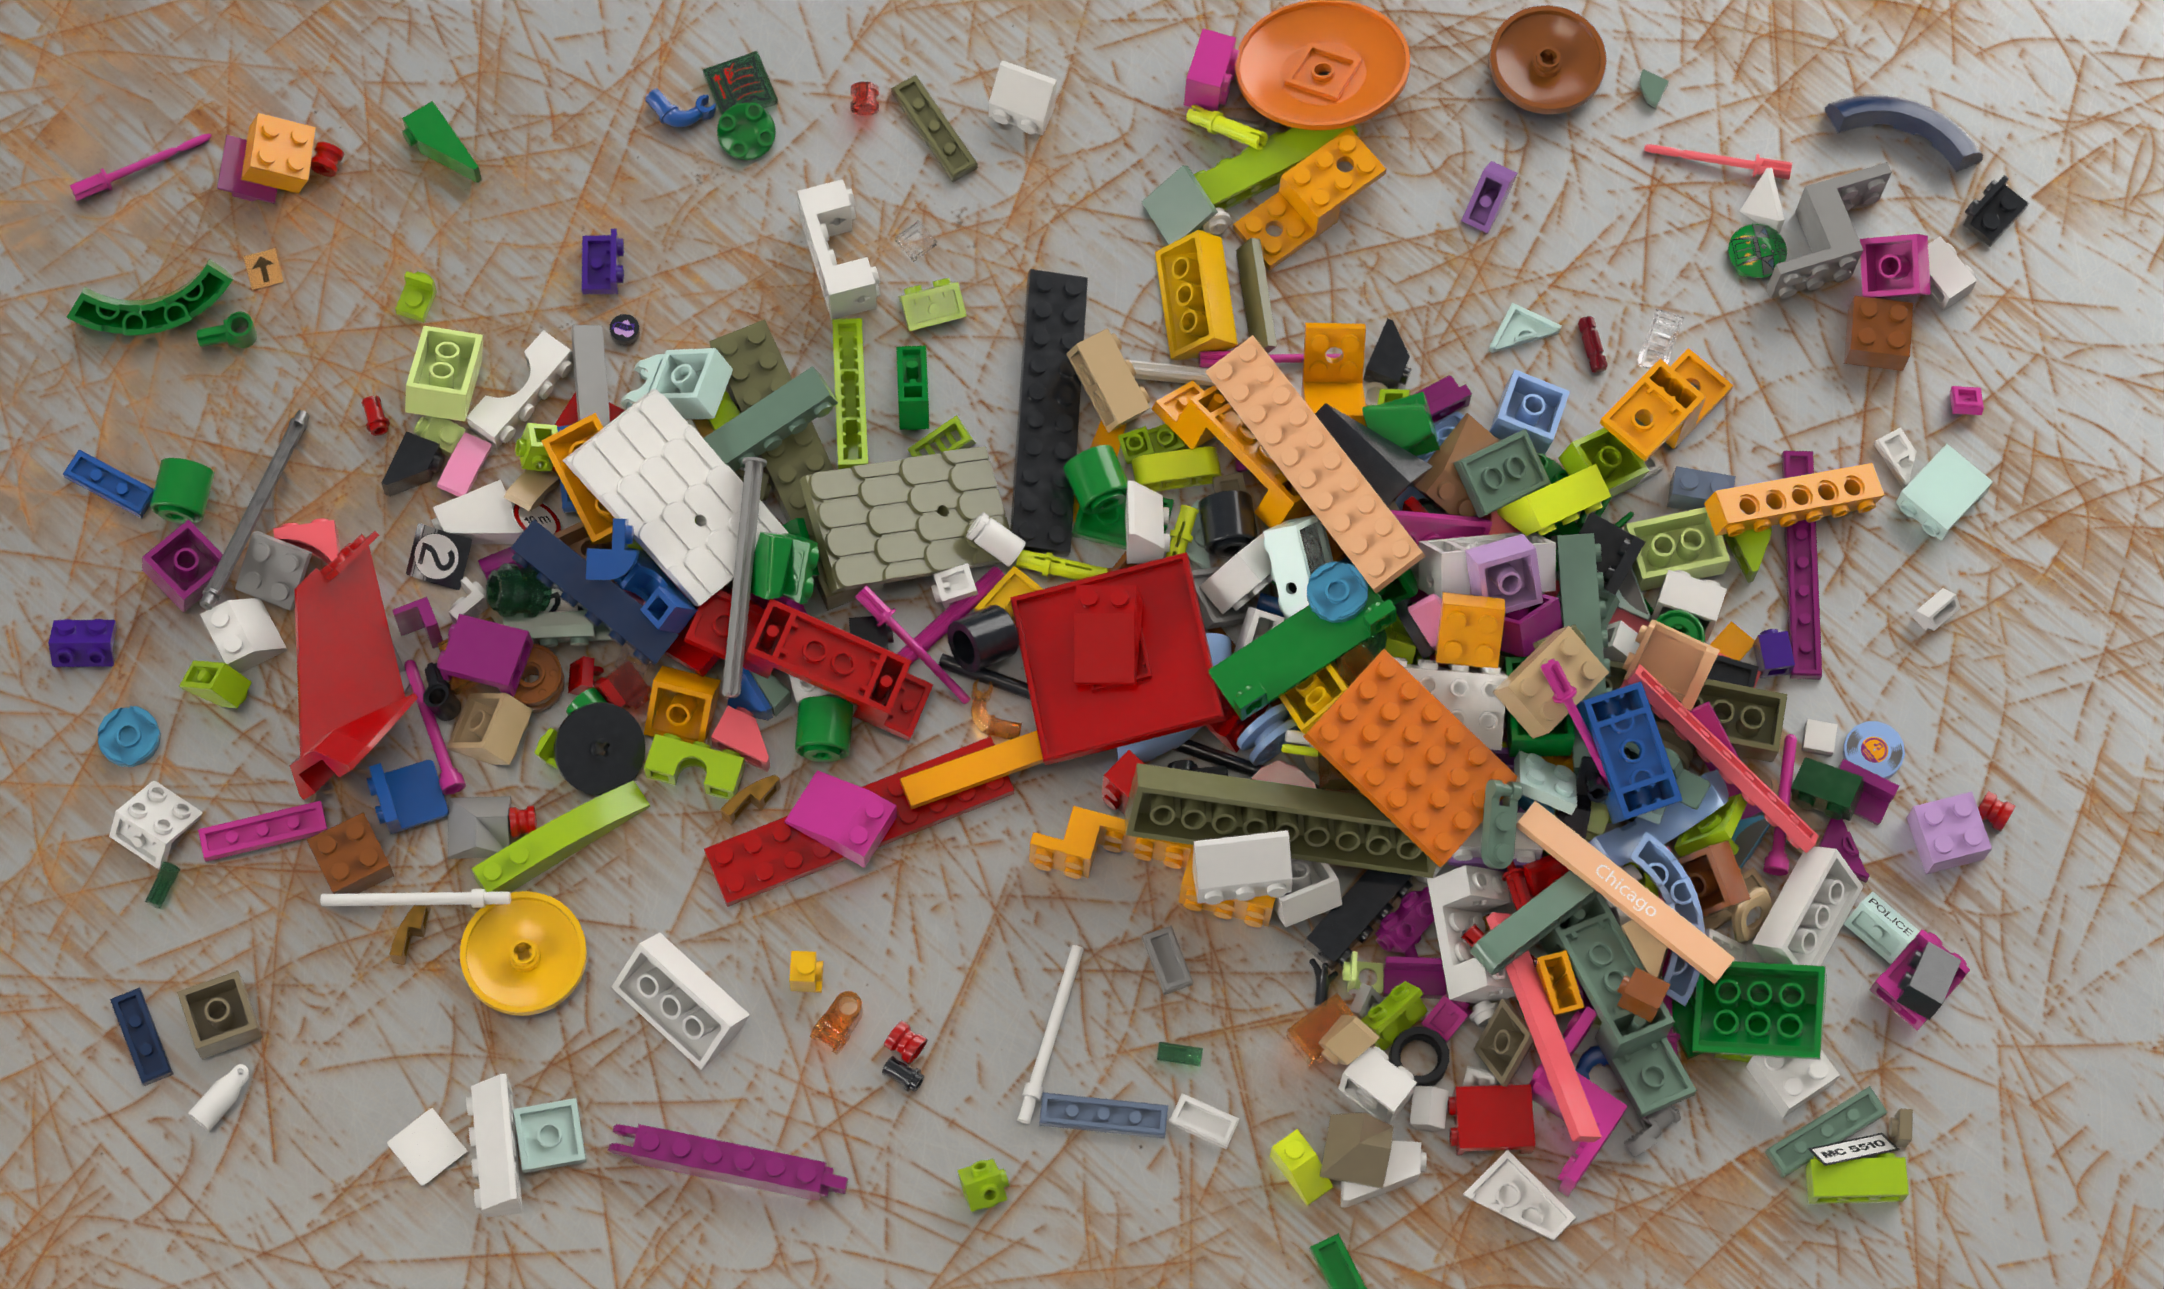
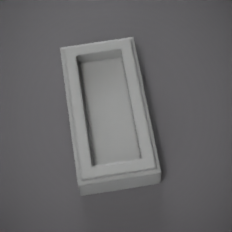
M1172 925L1142 935L1143 943L1163 995L1192 986L1193 980Z

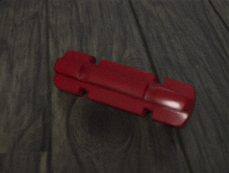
M1592 316L1582 317L1579 319L1578 327L1580 333L1583 334L1582 340L1587 357L1590 359L1591 371L1593 373L1603 372L1607 369L1608 364L1605 355H1603L1604 350L1598 330L1595 329L1597 327L1595 319Z

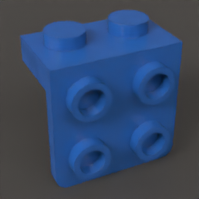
M432 760L421 761L384 773L381 763L369 766L372 777L366 779L371 796L378 795L380 805L375 806L380 824L386 823L390 834L448 816L449 810Z

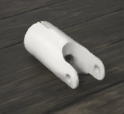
M243 1064L236 1065L229 1074L217 1080L189 1111L188 1115L198 1125L210 1132L237 1101L241 1087L249 1079L248 1068Z

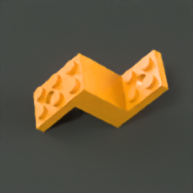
M1305 323L1301 397L1314 414L1327 403L1366 426L1362 408L1366 406L1363 389L1365 324ZM1336 347L1342 350V354L1337 358H1330L1326 355L1327 350Z
M1688 348L1671 366L1660 358L1601 418L1600 424L1646 462L1664 442L1675 449L1729 394L1734 385ZM1635 417H1636L1640 422H1642L1645 426L1639 425V424L1635 421Z

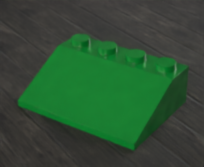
M1733 961L1715 984L1700 973L1696 986L1692 1052L1820 1060L1826 1002V967Z

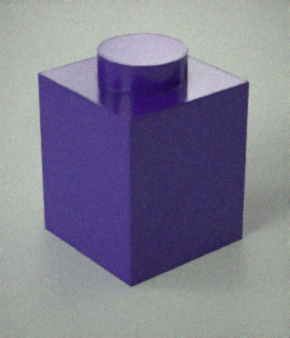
M1778 629L1762 631L1753 643L1757 666H1759L1758 670L1761 671L1760 679L1790 675L1795 662L1788 631L1778 632Z

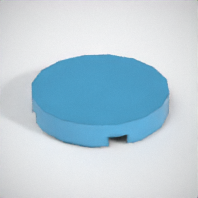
M1329 562L1324 564L1311 574L1308 581L1307 601L1311 610L1319 618L1331 623L1346 622L1355 618L1363 611L1368 600V584L1354 565L1348 563Z
M137 706L114 709L104 717L98 727V744L102 754L109 762L120 767H134L144 764L154 756L160 745L161 733L157 721L148 711Z

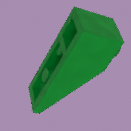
M433 101L402 118L405 127L402 134L410 146L415 144L421 154L476 183L482 180L479 166Z
M896 346L899 430L929 429L926 346Z

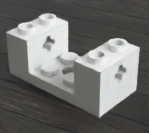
M841 179L797 191L799 218L831 320L877 308L876 297L881 296L878 285L880 284V279L876 266L870 267L868 257L837 265L834 250L829 249L828 241L830 236L852 231V219H856L854 209L856 204L852 189H846L844 181Z
M1514 532L1419 541V548L1425 555L1419 561V589L1429 595L1434 593L1441 599L1443 592L1470 595L1465 550L1523 533ZM1535 532L1528 536L1524 535L1536 548L1542 594L1548 591H1556V543Z
M1464 865L1427 880L1449 1000L1474 1004L1489 1000L1490 1003H1497L1502 998L1508 999L1516 996L1506 969L1504 968L1497 974L1491 975L1470 953L1472 947L1461 938L1474 923L1485 934V923L1482 913L1510 902L1507 883L1501 878L1505 872Z

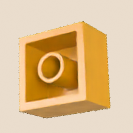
M258 113L248 129L241 180L299 194L309 178L316 127Z
M1443 592L1436 643V662L1498 668L1505 617V599Z

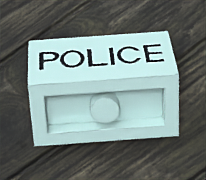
M1873 891L1843 923L1890 964L1897 959L1920 932Z

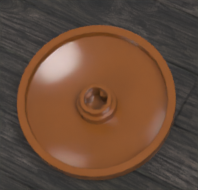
M1540 5L1523 9L1503 22L1492 41L1489 65L1496 86L1512 103L1534 113L1561 114L1582 106L1597 92L1606 69V51L1599 33L1584 17L1563 7Z

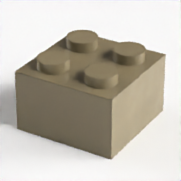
M238 970L177 992L196 1051L201 1059L263 1038L244 980Z

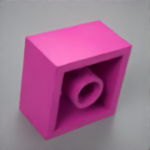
M1202 29L1186 78L1185 106L1191 107L1195 104L1213 112L1219 111L1220 104L1226 105L1230 92V81L1235 78V66L1240 50L1235 49L1236 37Z
M1910 234L1860 239L1863 248L1860 256L1863 297L1883 299L1931 295L1927 235Z

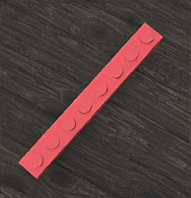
M1639 664L1631 672L1627 682L1629 685L1642 682L1653 712L1659 718L1667 719L1674 726L1675 733L1682 740H1689L1697 748L1698 755L1705 762H1712L1719 769L1720 776L1727 783L1736 785L1742 791L1741 795L1746 802L1760 808L1764 812L1763 815L1769 824L1773 827L1778 826L1784 831L1787 840L1792 846L1797 849L1801 848L1805 853L1815 846L1819 835L1642 665Z

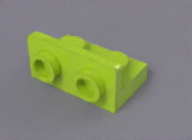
M948 277L933 281V287L922 290L921 285L905 288V294L898 296L899 302L902 303L908 331L967 317L959 282H950Z
M1404 981L1393 988L1391 993L1382 1002L1372 1007L1368 1014L1361 1019L1364 1024L1380 1037L1374 1043L1376 1047L1385 1051L1393 1044L1395 1038L1402 1031L1411 1028L1428 1012L1420 998L1423 995L1420 988Z

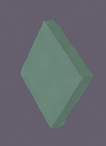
M1182 165L1142 201V204L1168 244L1200 229L1218 213L1190 168Z

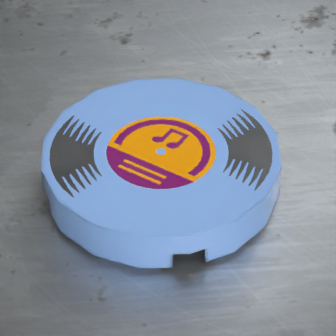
M1866 721L1855 726L1846 736L1843 746V759L1885 779L1892 777L1900 769L1905 756L1904 743L1899 733L1891 726L1879 721Z

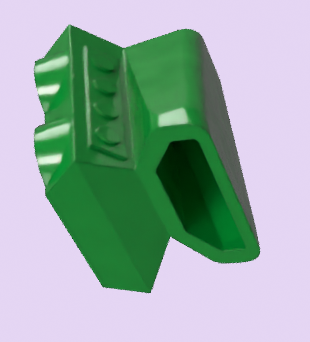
M1424 392L1362 408L1367 428L1411 454L1420 456L1440 450L1439 440Z
M760 532L754 553L750 593L763 599H775L784 596L799 604H806L813 592L812 574L819 559L818 543L789 533Z

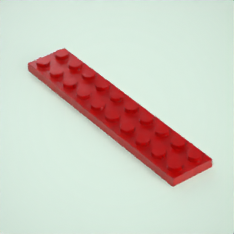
M987 737L862 786V788L870 790L896 805L897 818L878 848L1015 794L1014 787L1007 775L911 810L900 784V779L994 746L992 737ZM787 816L704 848L705 855L727 907L846 861L848 858L786 824Z

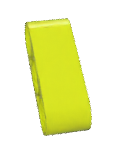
M1211 446L1198 447L1193 450L1184 449L1142 455L1131 461L1135 482L1155 492L1212 484L1213 477L1222 476L1217 449Z

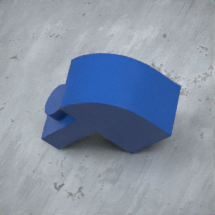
M613 518L612 549L587 548L586 579L614 580L627 575L634 568L638 561L640 550H627L628 544H633L634 527L629 525V519Z

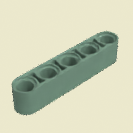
M1570 870L1475 943L1470 953L1491 975H1495L1591 902L1599 892Z

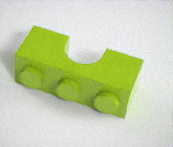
M674 734L654 735L644 766L646 778L676 785L679 774L685 768L696 766L707 773L704 780L706 794L730 800L738 793L745 771L744 758L740 757L741 755L738 752L724 749L723 752L711 749V746L699 741H694L691 744L681 741L682 739Z

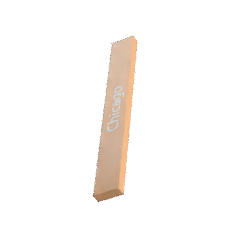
M1534 801L1516 823L1517 829L1714 984L1735 959L1538 802Z

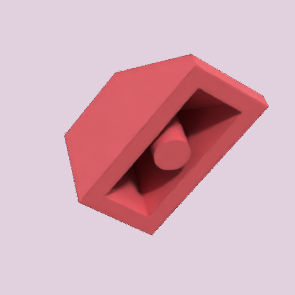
M727 706L711 736L712 746L721 751L724 749L736 751L741 755L740 757L744 758L746 763L768 772L770 769L769 755L756 718L745 708L737 707L735 709Z

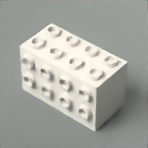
M1394 657L1482 743L1491 750H1502L1505 706L1493 693L1508 677L1501 671V668L1480 667L1479 669H1469L1470 666L1449 664V667H1440L1436 661L1418 659V665L1407 664L1405 658Z

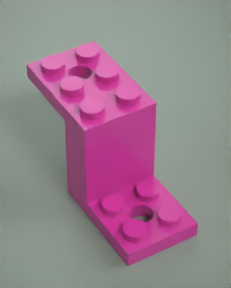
M1587 1006L1582 1014L1578 1011L1574 1014L1563 1033V1036L1566 1037L1564 1042L1570 1057H1572L1588 1034L1597 1017L1596 1011ZM1541 1062L1529 1083L1532 1087V1100L1564 1121ZM1578 1072L1576 1073L1598 1126L1601 1138L1595 1142H1580L1575 1151L1578 1157L1576 1158L1571 1155L1557 1178L1562 1182L1557 1191L1566 1197L1571 1194L1620 1122L1628 1107Z

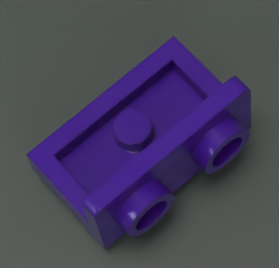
M617 228L611 229V235L582 236V294H618V283H624V267L619 265V256H624V239L618 238Z
M103 619L54 620L48 642L52 666L112 667L115 661L113 644L117 631L116 621Z

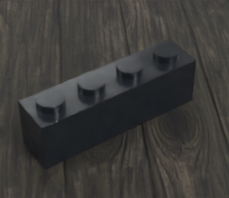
M1368 869L1341 898L1342 905L1332 909L1306 937L1304 948L1322 963H1327L1330 970H1333L1338 964L1343 966L1344 962L1349 961L1352 954L1351 949L1359 941L1363 944L1374 932L1373 924L1378 919L1382 921L1393 911L1394 907L1391 904L1398 897L1403 899L1412 890L1414 885L1411 882L1414 875Z

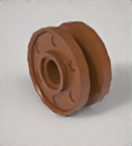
M538 644L533 645L514 695L515 699L533 710L532 713H540L550 709L559 701L564 691L565 677L558 657L549 648ZM530 675L539 676L538 679L532 683L524 681L525 678H527Z

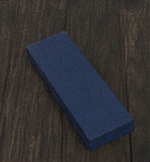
M139 987L110 999L142 1085L146 1086L174 1075L141 988Z

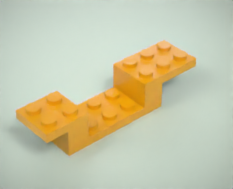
M1192 380L1154 403L1151 409L1191 450L1217 437L1268 489L1254 513L1269 528L1290 519L1315 515L1215 385L1203 390ZM1326 530L1333 561L1339 562L1347 556Z
M1077 806L1072 808L1064 840L1036 832L1032 834L1029 862L1034 863V866L1040 870L1051 871V869L1063 871L1064 875L1070 878H1089L1097 847L1100 844L1110 852L1120 853L1122 850L1133 853V856L1140 860L1150 861L1152 858L1163 861V864L1170 868L1180 869L1181 866L1185 867L1179 903L1184 904V907L1189 910L1201 911L1205 909L1214 912L1215 916L1222 919H1232L1234 917L1244 920L1245 924L1252 927L1260 928L1262 925L1269 927L1276 897L1265 895L1257 896L1247 901H1240L1238 899L1223 900V902L1214 905L1197 902L1192 871L1194 845L1127 836L1125 819Z

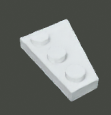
M1509 1150L1463 1194L1464 1197L1552 1241L1576 1219Z

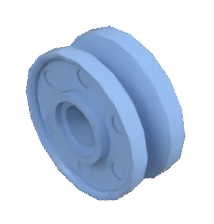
M1283 703L1278 704L1259 716L1237 739L1236 744L1243 751L1255 747L1249 756V760L1255 766L1264 764L1281 753L1283 744H1291L1290 742H1285L1286 730L1301 731L1294 719L1286 722L1290 713Z

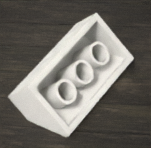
M1814 846L1807 853L1803 851L1752 943L1766 963L1821 966L1864 887L1837 849Z
M660 932L639 943L611 987L701 1070L736 1037L750 1016L746 1010Z
M499 1074L472 1085V1096L466 1097L468 1116H474V1127H469L471 1147L476 1146L477 1158L471 1159L474 1178L479 1177L480 1189H474L476 1209L481 1208L484 1217L523 1213L512 1088L507 1074Z

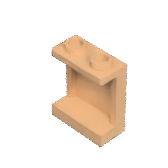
M1652 619L1648 627L1645 625L1641 626L1635 642L1640 643L1636 654L1629 652L1622 669L1627 671L1624 679L1627 680L1631 672L1640 664L1677 700L1681 701V704L1686 709L1692 711L1720 650Z

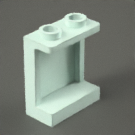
M1946 444L1901 491L1896 504L1903 514L1917 520L1927 534L1937 537L1942 541L1949 530L1977 500L1980 501L1985 496L1993 481L1951 446Z

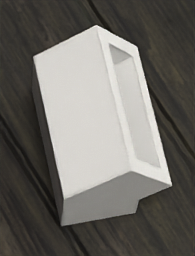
M1942 588L1916 610L1913 619L1925 631L1928 628L1935 631L1961 608L1956 594Z
M1416 1086L1412 1098L1410 1125L1416 1130H1429L1432 1132L1445 1129L1449 1091L1434 1086Z

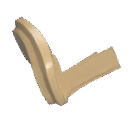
M1755 887L1748 891L1751 897L1750 900L1725 909L1732 913L1731 921L1734 939L1738 943L1751 940L1759 932L1773 907L1769 893L1763 887ZM1759 906L1761 909L1760 918L1747 926L1746 920L1749 912L1754 907Z

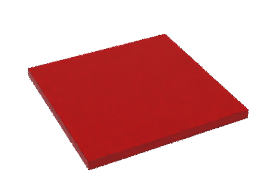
M1187 552L1010 597L1045 766L1225 720L1218 687L1208 672L1213 667ZM1076 585H1137L1143 598L1136 685H1075L1074 603Z

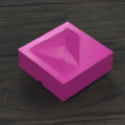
M1951 386L1950 401L1952 414H1983L1984 404L1980 387Z

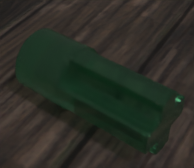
M163 862L145 902L161 909L181 869L169 862Z
M1159 1042L1157 1060L1200 1067L1203 1048Z

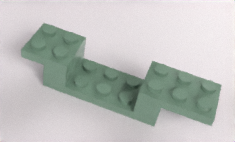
M1599 893L1591 902L1546 935L1540 942L1547 955L1567 950L1573 972L1602 1022L1595 1040L1638 1117L1643 1118L1694 1096L1697 1090L1667 1039V1035L1675 1021L1664 1002L1662 1001L1652 1022L1617 1006L1622 996L1617 990L1624 976L1631 977L1636 967L1643 971L1645 969L1604 897Z

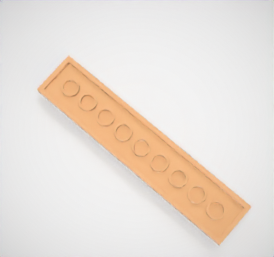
M1253 335L1205 371L1376 594L1425 557L1422 550Z

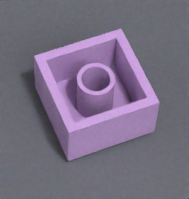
M1523 534L1465 550L1471 595L1505 599V614L1543 603L1536 548Z
M1972 792L1913 806L1906 817L1926 874L1984 860L1992 849Z

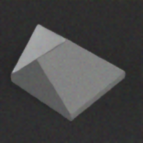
M511 796L449 798L448 859L489 858L511 844L509 819Z

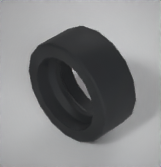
M1412 1027L1402 1031L1395 1038L1390 1049L1389 1062L1397 1068L1399 1066L1403 1067L1401 1052L1408 1043L1415 1040L1429 1043L1437 1053V1065L1429 1074L1424 1076L1413 1075V1080L1417 1082L1416 1086H1435L1443 1078L1449 1064V1048L1445 1039L1437 1031L1427 1027Z

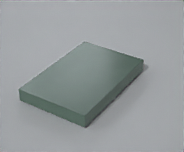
M1526 429L1453 463L1478 518L1551 484Z

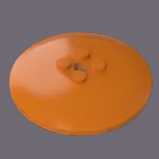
M1306 0L1279 8L1259 20L1242 39L1238 48L1240 52L1235 66L1236 79L1241 93L1248 103L1265 117L1277 123L1298 129L1333 130L1369 120L1383 112L1398 98L1409 77L1410 52L1401 30L1379 11L1347 0ZM1324 71L1329 72V74L1325 76L1317 75Z

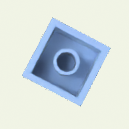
M1514 369L1505 385L1489 432L1494 437L1505 439L1526 429L1536 452L1545 455L1554 440L1570 391Z

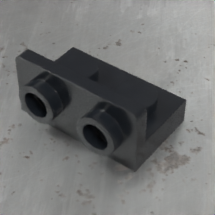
M2006 175L1998 182L1996 180L1991 181L1983 192L1985 196L1980 201L1975 199L1965 210L1968 216L1963 226L1989 247L2024 212L2029 204L2006 186L2009 181Z

